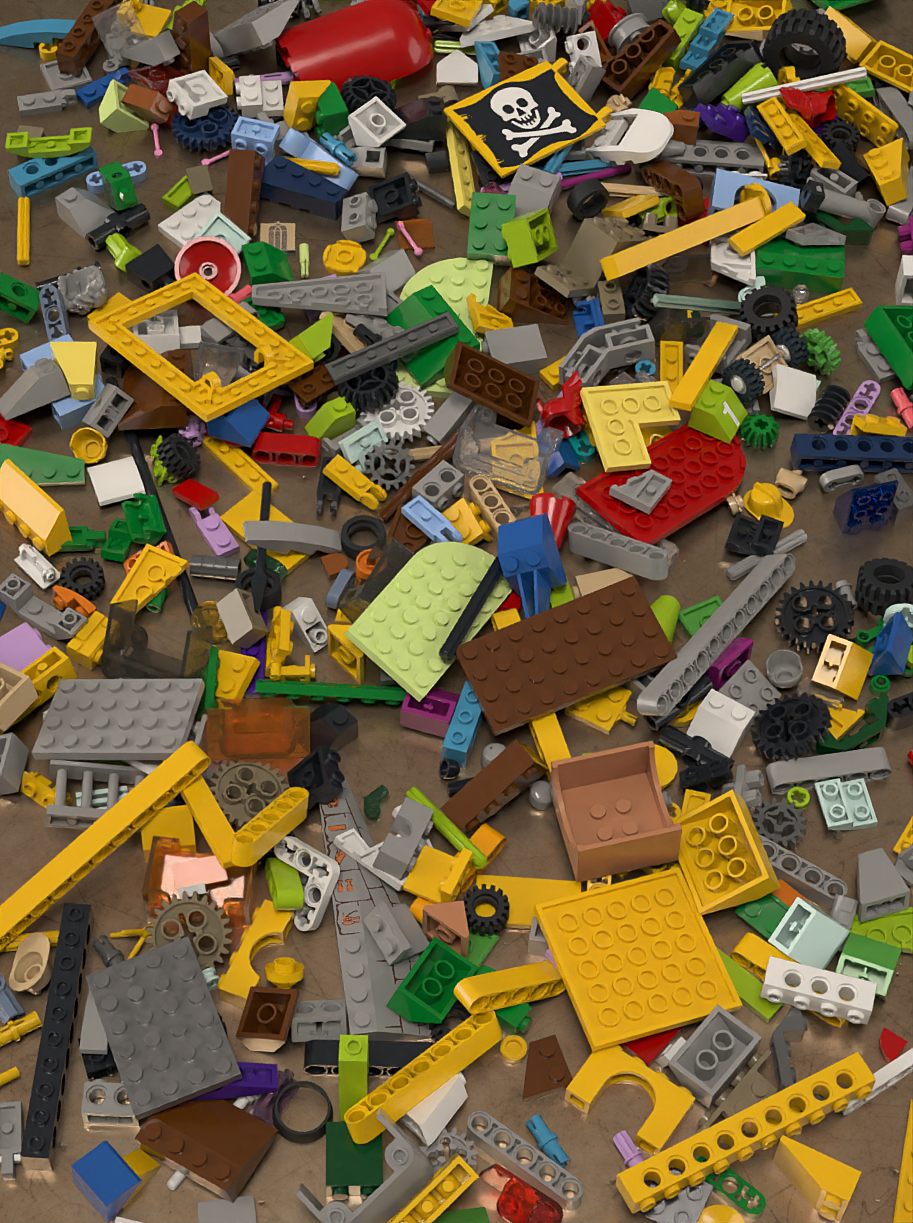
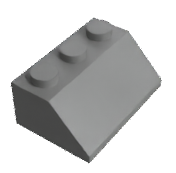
M717 1005L668 1062V1066L682 1086L687 1088L696 1100L710 1109L758 1051L762 1037L721 1006Z

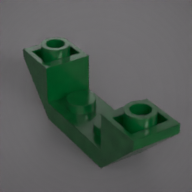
M802 209V212L806 215L803 220L804 224L815 223L845 235L846 241L844 245H869L871 243L874 228L858 217L845 226L825 211L817 210L816 213Z
M887 694L878 699L874 697L867 702L863 717L867 724L862 726L857 733L852 736L846 735L838 742L828 730L829 735L822 736L824 742H816L817 749H807L808 755L806 756L811 757L866 749L880 741L886 726L889 701Z

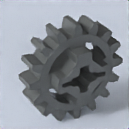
M393 439L390 440L389 445H386L384 440H382L380 448L374 444L373 450L375 452L367 453L371 460L364 462V465L370 466V469L365 471L366 474H372L370 481H378L377 485L382 486V484L386 485V491H389L391 485H394V488L398 490V483L401 482L404 485L406 483L405 478L413 476L409 470L415 469V465L410 464L414 460V456L407 455L410 448L403 450V443L400 442L396 446ZM385 450H394L397 451V453L395 455L387 454ZM377 457L380 461V467L375 471L374 461ZM403 459L406 464L404 473L399 469L400 462ZM385 460L389 462L395 461V471L390 468L387 470L384 468L386 465ZM389 475L393 476L396 480H384L382 477Z
M775 797L772 798L770 804L764 800L762 806H756L755 812L752 814V820L758 834L785 849L787 845L794 849L797 842L801 843L807 831V826H805L807 817H801L803 813L802 808L794 809L796 804L794 801L788 805L786 804V798H783L781 802H777Z

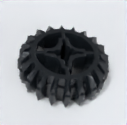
M362 74L361 77L355 75L354 78H348L340 91L349 114L356 111L375 96L392 111H394L397 102L396 90L392 88V85L387 84L386 80H380L379 77L374 78L371 75L367 77Z
M651 263L637 269L636 273L632 274L627 287L624 288L625 293L622 295L625 315L628 318L639 317L640 322L643 323L648 321L650 317H654L655 312L659 311V307H654L651 299L654 297V294H666L669 289L670 279L666 269L658 264Z
M386 363L338 384L337 391L341 398L345 397L346 403L352 405L355 412L361 409L364 413L370 409L374 412L375 408L383 409L384 404L389 405L391 399H396V393L399 392V379L393 366Z

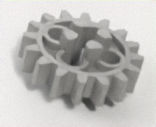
M444 1127L441 1134L429 1146L422 1141L423 1146L419 1147V1149L428 1158L435 1157V1160H437V1162L432 1163L433 1175L446 1163L443 1142L449 1143V1159L455 1153L464 1154L466 1157L463 1160L473 1170H476L477 1162L475 1159H477L478 1152L472 1150L474 1148L473 1140L466 1142L467 1133L464 1132L458 1136L457 1128H453L451 1133H447Z

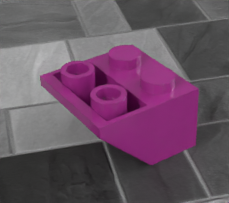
M432 687L425 697L418 702L407 692L401 707V726L445 738L460 694Z

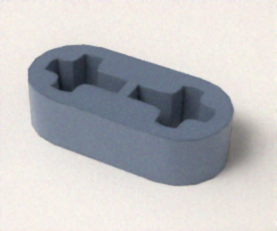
M346 568L340 571L328 592L325 602L326 606L338 610L340 601H345L355 582L356 572Z

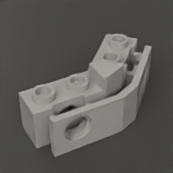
M638 317L594 327L582 334L559 365L560 384L563 385L574 371H578L583 388L597 387L605 374L612 368L655 359V340L649 324L640 326V319Z

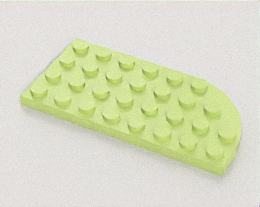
M459 257L433 263L411 277L404 286L400 299L404 301L414 292L433 285L480 342V351L482 352L481 341H484V334L474 331L466 298L472 293L477 296L476 302L484 307L489 304L494 262L483 259L478 261L467 260V258ZM399 359L389 362V365L393 366L396 375H398V384L403 381L404 386H407L410 382L413 388L419 386ZM445 378L421 388V392L427 390L428 396L448 398L453 392L446 387Z
M440 542L421 549L345 632L344 636L420 702L456 659L454 655L452 660L443 661L439 651L495 557L480 548L459 542ZM503 574L461 644L472 640L491 617V614L496 611L513 590Z

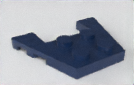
M748 106L744 111L750 134L763 144L768 141L769 145L775 150L779 148L783 150V147L760 113L751 106Z

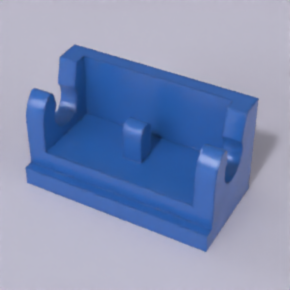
M598 298L576 303L577 308H586L573 311V319L579 340L582 334L594 327L605 324Z

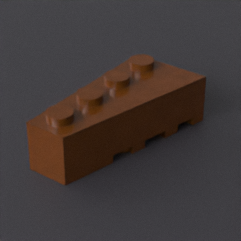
M192 1L174 12L172 37L180 54L173 57L175 61L168 65L181 76L205 70L209 75V57L212 56L208 11L196 1Z
M230 149L224 216L253 241V236L257 232L256 217L259 210V198L266 158L255 150Z
M515 739L440 809L462 833H473L480 828L482 822L495 814L550 769L530 746Z

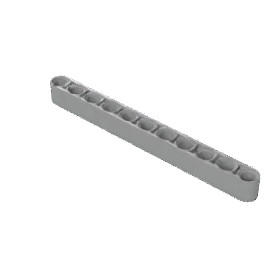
M792 554L766 555L676 654L678 658L670 661L639 695L637 710L641 715L666 716L793 574L796 562Z

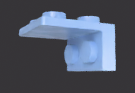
M239 116L231 132L232 149L255 150L266 158V166L274 159L273 146L280 133V125Z

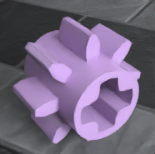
M189 418L188 427L178 428V434H182V438L187 437L188 442L194 444L192 447L200 445L203 441L202 439L207 437L204 435L206 432L205 423H200L196 418Z

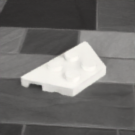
M497 15L492 20L486 21L483 19L470 31L464 32L460 37V46L463 48L474 45L475 41L489 42L537 31V27L534 28L532 21Z
M735 229L710 239V269L750 286H755V250L741 257L728 243L729 238L740 231Z

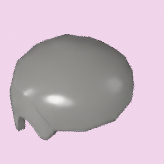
M788 649L777 650L771 653L766 660V675L770 683L778 688H791L799 684L803 676V665L800 656Z

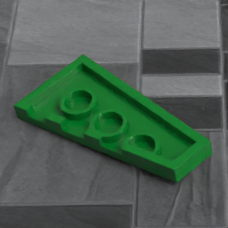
M0 443V468L5 460L10 459L39 487L85 485V460Z

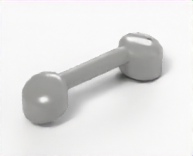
M491 743L485 746L481 756L482 766L485 768L506 747L499 743ZM535 781L528 786L530 788L529 801L533 807L539 810H547L552 806L553 802L548 782Z

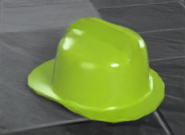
M670 0L662 10V15L674 26L686 5L680 0Z

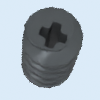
M540 2L534 11L532 26L535 28L539 22L540 29H544L545 24H547L548 30L551 31L553 25H555V31L559 32L561 27H563L564 34L570 28L571 35H574L578 26V12L576 8L569 10L566 6L561 8L560 5L554 6L551 3L546 5L544 2Z

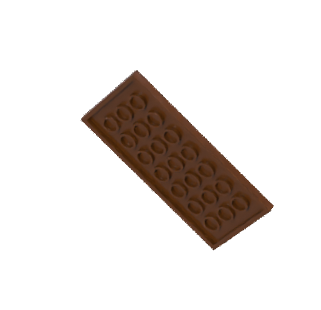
M634 576L461 644L455 653V657L494 736L661 669L670 661L678 658Z

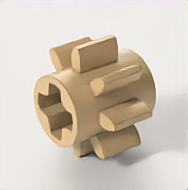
M622 94L610 97L606 106L613 110L612 113L630 109L629 106L632 105L630 100Z

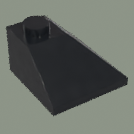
M325 702L290 727L288 733L309 754L319 745L338 752L358 737V720L342 704Z

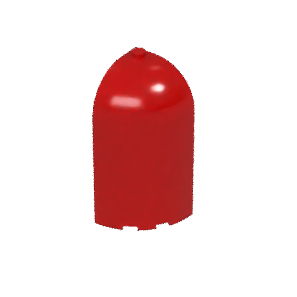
M366 0L282 30L281 34L275 38L278 52L284 60L287 69L291 68L292 73L295 74L292 81L330 80L331 83L335 82L339 93L344 82H347L348 78H354L355 75L361 77L362 74L367 77L371 75L374 78L379 77L380 80H386L388 83L422 69L434 56L430 29L425 27L416 10L405 0Z

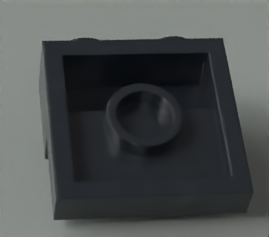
M408 172L368 187L369 196L375 200L378 208L375 217L377 224L396 216L400 221L420 214L419 208L423 205L419 195H416V192L419 191V186L416 179H411Z
M319 745L287 772L289 788L301 787L309 792L307 811L317 802L327 805L343 792L342 783L345 781V777L338 766V763L341 762V757L338 752L323 745Z

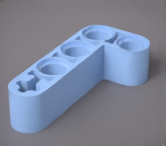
M291 127L279 144V147L297 158L337 163L340 166L338 175H320L348 191L359 176L316 141Z

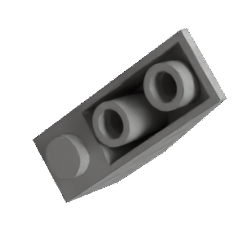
M361 146L349 148L350 151L357 155L356 161L349 157L354 163L348 166L359 176L385 178L388 157L384 147Z

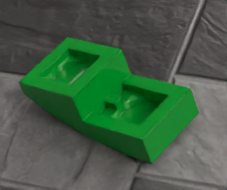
M114 519L108 529V539L101 549V558L120 562L125 561L133 543L126 519Z

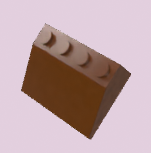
M458 341L446 360L443 372L446 387L530 428L540 380Z
M191 349L167 350L160 354L193 380L194 371ZM136 366L125 371L123 392L133 398L134 401L119 421L118 430L188 427L190 414L188 407Z
M224 1099L187 1100L150 1115L134 1139L140 1149L146 1154L233 1203L279 1134V1130Z

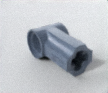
M0 974V1020L6 1026L8 1021L12 1020L14 1022L24 1017L25 1012L7 986L4 977Z

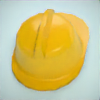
M756 482L753 489L744 495L743 502L746 510L758 521L763 514L783 521L782 529L789 527L793 522V509L781 497L780 490L775 485Z

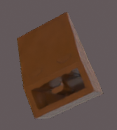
M511 266L498 281L497 311L505 314L513 322L566 325L568 323V298L539 277Z

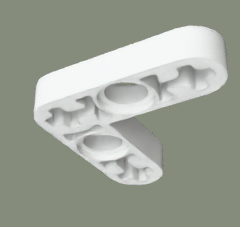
M285 836L274 846V853L280 860L309 876L303 892L302 910H296L294 923L301 931H312L317 929L321 923L339 878L340 867L335 860L296 837ZM285 844H287V847H288L289 849H291V850H293V851H296V852H295V853H293V852H287V849L285 848ZM306 852L311 857V862L307 867L303 864L302 860ZM317 867H327L326 870L329 872V875L326 876V871ZM315 888H318L321 892L319 902L313 899ZM306 914H308L307 918L310 920V923L308 924L307 919L305 918Z

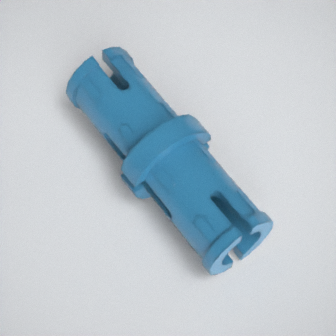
M326 132L323 134L328 139L327 141L320 137V144L329 149L331 155L336 158L339 157L346 165L351 166L354 164L349 157L354 161L357 160V155L346 148L345 143L337 141L330 133Z
M540 1114L534 1115L530 1118L533 1122L528 1120L525 1125L538 1141V1148L540 1151H544L548 1158L564 1168L566 1166L564 1162L569 1164L571 1159L558 1143V1136L550 1131Z

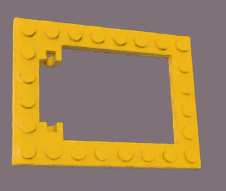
M196 272L88 321L89 329L206 423L312 370L314 367L313 360ZM194 299L258 349L254 352V361L258 364L264 361V367L223 388L221 387L219 376L213 371L203 375L200 380L194 382L127 328L185 301Z

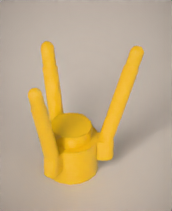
M755 138L764 157V165L770 179H781L777 175L780 171L777 165L781 163V160L777 157L769 159L762 142Z

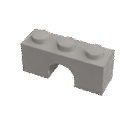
M406 797L390 830L398 833L401 837L388 833L372 866L401 880L405 870L411 872L417 858L413 857L414 852L419 854L425 843V840L421 837L423 834L428 836L434 824L430 820L434 810Z

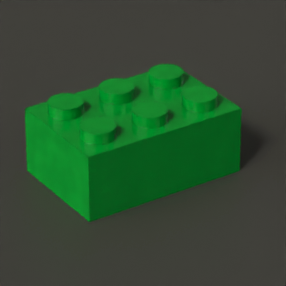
M472 192L467 260L478 261L483 259L494 262L496 266L511 267L507 254V242L504 241L501 230L502 224L515 218L516 195Z

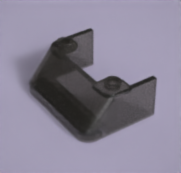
M710 254L672 256L661 265L669 273L670 283L668 284L667 295H670V284L712 281ZM659 308V311L655 312L654 317H650L648 321H645V325L649 324L655 340V347H660V340L683 342V346L687 344L703 345L711 332L710 317L688 318L687 310Z
M132 599L110 604L101 659V670L107 678H199L208 665L214 632L213 626L187 631L183 659L179 660L147 648L148 634L146 630L134 624L138 600Z

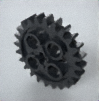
M810 580L807 587L800 582V589L798 590L792 586L791 594L784 592V600H778V608H775V624L777 625V632L782 633V640L789 639V647L797 644V651L806 647L807 654L811 652L812 648L816 649L817 654H820L828 634L846 640V634L851 635L855 617L852 601H848L847 593L840 595V587L833 591L832 583L823 587L821 580L817 586H814L813 581ZM823 604H829L830 606H828V607H823V606H821V605H823ZM804 606L806 608L798 609L797 607ZM825 625H831V626H833V627H831V628H825V627H823V626H825ZM801 627H807L808 629H807V630H800L799 628H801Z
M794 692L792 698L785 694L784 699L781 701L775 698L774 705L767 703L768 709L766 711L759 710L761 717L754 718L756 724L751 725L753 732L750 733L752 741L761 755L765 754L767 759L774 756L776 761L783 756L785 761H788L791 755L798 759L799 753L802 752L804 755H808L807 749L816 750L815 743H823L822 736L829 735L827 729L832 727L830 722L832 717L822 698L817 699L815 694L808 697L806 692L799 697L797 692Z

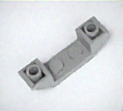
M14 573L0 585V596L21 619L56 640L72 638L88 622V618L70 607L62 613L37 598L33 594L31 584Z

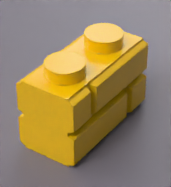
M94 611L88 622L67 644L66 650L69 659L89 670H93L97 664H102L106 659L107 651L111 646H117L121 639L118 622Z

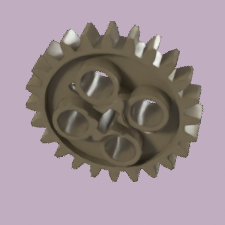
M238 756L236 763L228 759L227 764L221 763L218 771L214 770L212 778H210L208 787L231 826L233 824L236 825V832L290 787L288 784H283L285 776H277L279 769L270 770V762L261 765V758H258L256 763L252 762L251 756H248L246 762L240 756Z
M183 891L182 899H178L173 893L171 903L165 899L162 900L163 909L154 907V911L158 916H149L148 920L154 925L145 928L146 932L152 934L145 938L146 943H153L148 948V952L182 939L184 927L178 914L183 913L189 931L195 932L193 934V942L199 952V956L196 958L201 971L205 970L206 967L215 968V960L220 963L224 962L220 953H229V949L224 944L232 943V938L225 936V934L232 932V927L224 926L230 921V918L221 917L225 911L224 907L215 909L216 899L207 903V894H204L200 900L197 899V891L193 892L191 898H188L186 892ZM194 911H199L204 915V919L202 922L195 924L189 920V915ZM169 921L176 922L179 926L178 931L173 934L167 933L164 930L165 923ZM210 936L214 940V944L210 948H203L199 945L200 938Z

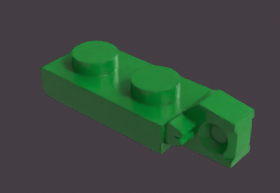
M87 526L69 527L72 541L62 544V549L57 552L87 551L93 548H102L107 540L105 531H94L88 529Z

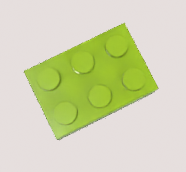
M548 207L523 213L502 224L501 233L504 241L507 242L508 259L513 264V268L539 262L559 250Z

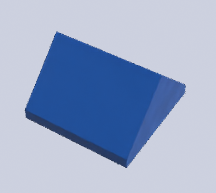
M897 611L877 634L872 651L874 656L867 674H904L913 633L902 613Z
M107 1140L100 1143L71 1165L73 1183L107 1223L112 1222L142 1182Z

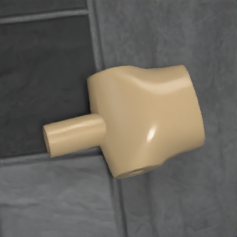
M785 468L779 470L774 485L780 490L781 496L793 499L799 492L805 490L808 479L801 476L804 470L790 471Z

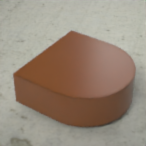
M332 553L320 557L321 564L329 580L337 578L343 568L348 569V560L341 553Z

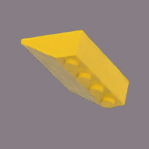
M733 789L673 821L674 824L680 823L682 827L678 860L699 914L704 915L758 900L781 888L746 803Z

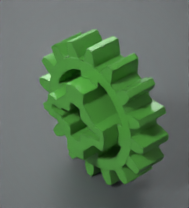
M810 328L799 336L800 338L803 336L805 338L803 343L808 344L806 349L809 350V354L805 362L808 364V367H814V372L820 371L821 375L825 373L830 375L840 367L839 363L842 359L838 355L841 352L836 350L837 343L833 342L832 337L825 336V331L819 333L818 328L813 330Z

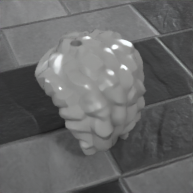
M92 265L89 268L84 267L80 270L74 269L73 274L67 273L66 276L58 277L57 285L62 293L66 311L85 315L92 308L101 307L106 302L108 290L106 280L97 266Z

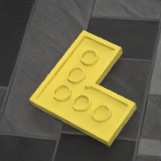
M668 381L585 387L580 391L605 472L649 468L651 460L640 428L678 425L681 420L677 408L669 406V399L672 393Z

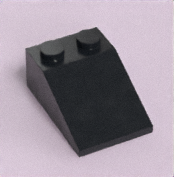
M436 96L420 98L394 109L393 112L406 124V127L390 139L445 141L447 115L444 113L445 104L443 98Z

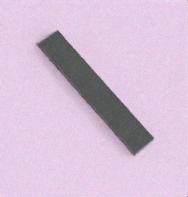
M446 312L325 365V368L334 384L338 385L458 333L459 327L450 313Z

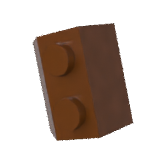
M251 986L236 1038L249 1050L276 1051L286 1042L300 991L298 989Z

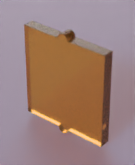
M412 218L406 221H395L399 249H404L405 252L415 251L404 234L397 228L396 224L402 222L405 230L418 248L422 250H435L431 219L415 220Z

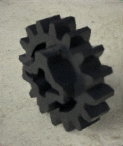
M804 148L789 156L783 150L784 155H780L781 163L777 165L780 168V171L777 173L781 177L779 183L800 189L801 193L803 186L807 183V178L810 177L811 169L814 167L810 162L812 157H807L808 152Z

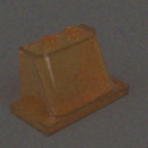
M291 698L215 699V708H206V754L211 760L305 758L310 754V707L296 706Z

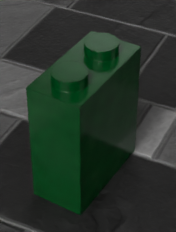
M345 1121L326 1122V1197L344 1200L349 1198V1196H360L362 1199H367L383 1184L382 1133L368 1143L357 1144L353 1141Z

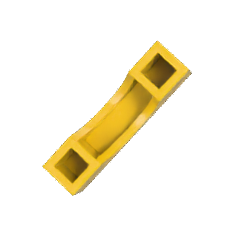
M266 899L261 908L257 907L252 916L253 923L250 929H245L240 941L241 946L238 952H233L229 961L230 968L227 974L223 973L217 985L222 1001L242 1009L245 1007L250 987H261L260 977L251 967L255 955L267 946L284 944L294 925V910H274L272 901Z

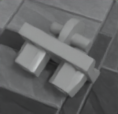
M745 764L737 765L736 780H731L730 783L725 784L722 787L721 794L723 795L733 789L744 799L750 813L751 807L761 806V793L758 789L753 788L764 786V776L760 770L748 771Z

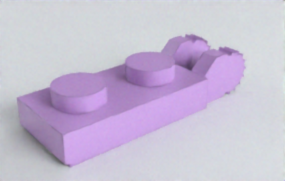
M212 505L204 509L208 516L204 519L201 518L199 511L195 507L189 508L190 515L196 523V528L215 556L227 557L240 551L238 543L218 513H215Z

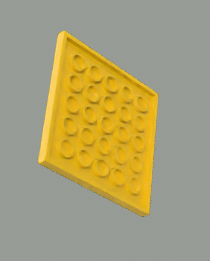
M679 867L535 904L533 908L592 1051L705 1020L717 1005L729 1013L740 1010L743 1005L703 917L699 914L694 898Z

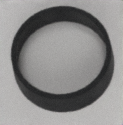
M297 1081L287 1085L277 1096L272 1110V1120L282 1137L294 1143L306 1144L314 1142L326 1134V1122H332L333 1108L323 1088L313 1082ZM310 1088L322 1094L327 1100L328 1111L326 1118L317 1128L311 1131L299 1132L288 1128L281 1121L278 1115V1101L290 1090Z

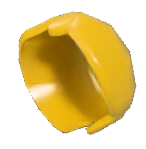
M85 427L78 429L72 435L70 448L75 458L85 460V464L98 463L106 455L107 441L99 431Z

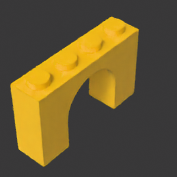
M618 1044L593 1051L566 1088L565 1100L588 1114L604 1091L610 1086L618 1083H632L641 1087L650 1096L653 1103V1111L636 1134L635 1145L650 1156L664 1151L693 1110L696 1098L687 1088L683 1086L678 1087L670 1082L668 1077L662 1072H655L648 1068L640 1058L636 1056L631 1057L623 1052V1049Z

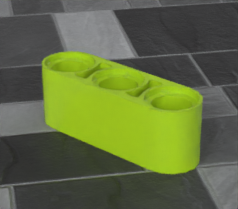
M267 858L265 875L274 910H302L304 894L298 870L279 858Z

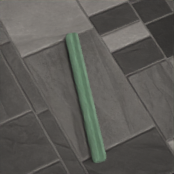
M657 293L651 299L654 307L734 315H740L741 302Z

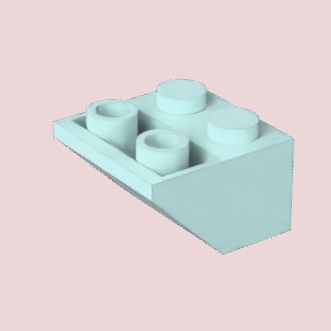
M797 897L768 941L800 964L825 970L850 931L811 902Z

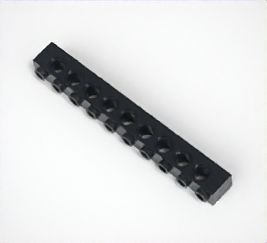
M64 903L20 1154L23 1167L26 1170L53 1171L94 924L91 905Z

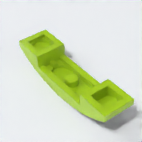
M92 127L71 128L70 135L30 138L28 132L7 133L5 150L15 155L32 158L67 156L91 146L93 130Z

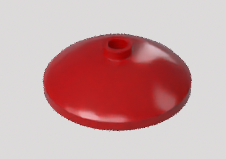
M203 236L189 241L182 247L176 257L174 271L176 280L196 272L227 296L235 290L240 281L241 263L237 252L229 243L217 237ZM210 269L213 273L211 276H206L204 274L205 271Z

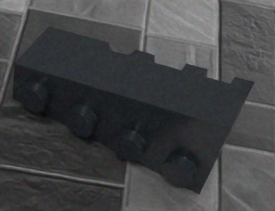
M756 40L724 42L677 87L686 109L697 108L699 103L707 106L709 102L739 81L752 67L760 62L763 63L764 60Z

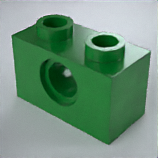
M1 272L0 310L28 324L37 311L40 302V291Z

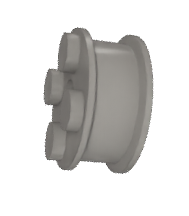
M642 13L628 15L612 28L608 36V43L612 48L617 49L618 55L624 50L623 47L625 45L635 42L639 35L651 25L647 24V18Z

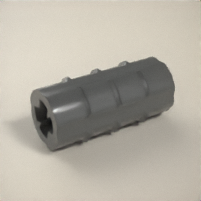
M193 554L190 561V575L202 578L226 579V581L236 580L237 576L241 574L242 562L241 559Z

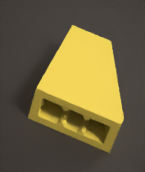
M50 342L53 361L63 373L71 398L80 400L95 399L99 364L97 342Z

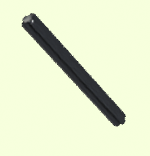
M498 556L492 562L441 647L439 655L443 661L452 660L458 646L461 645L502 576L503 571Z

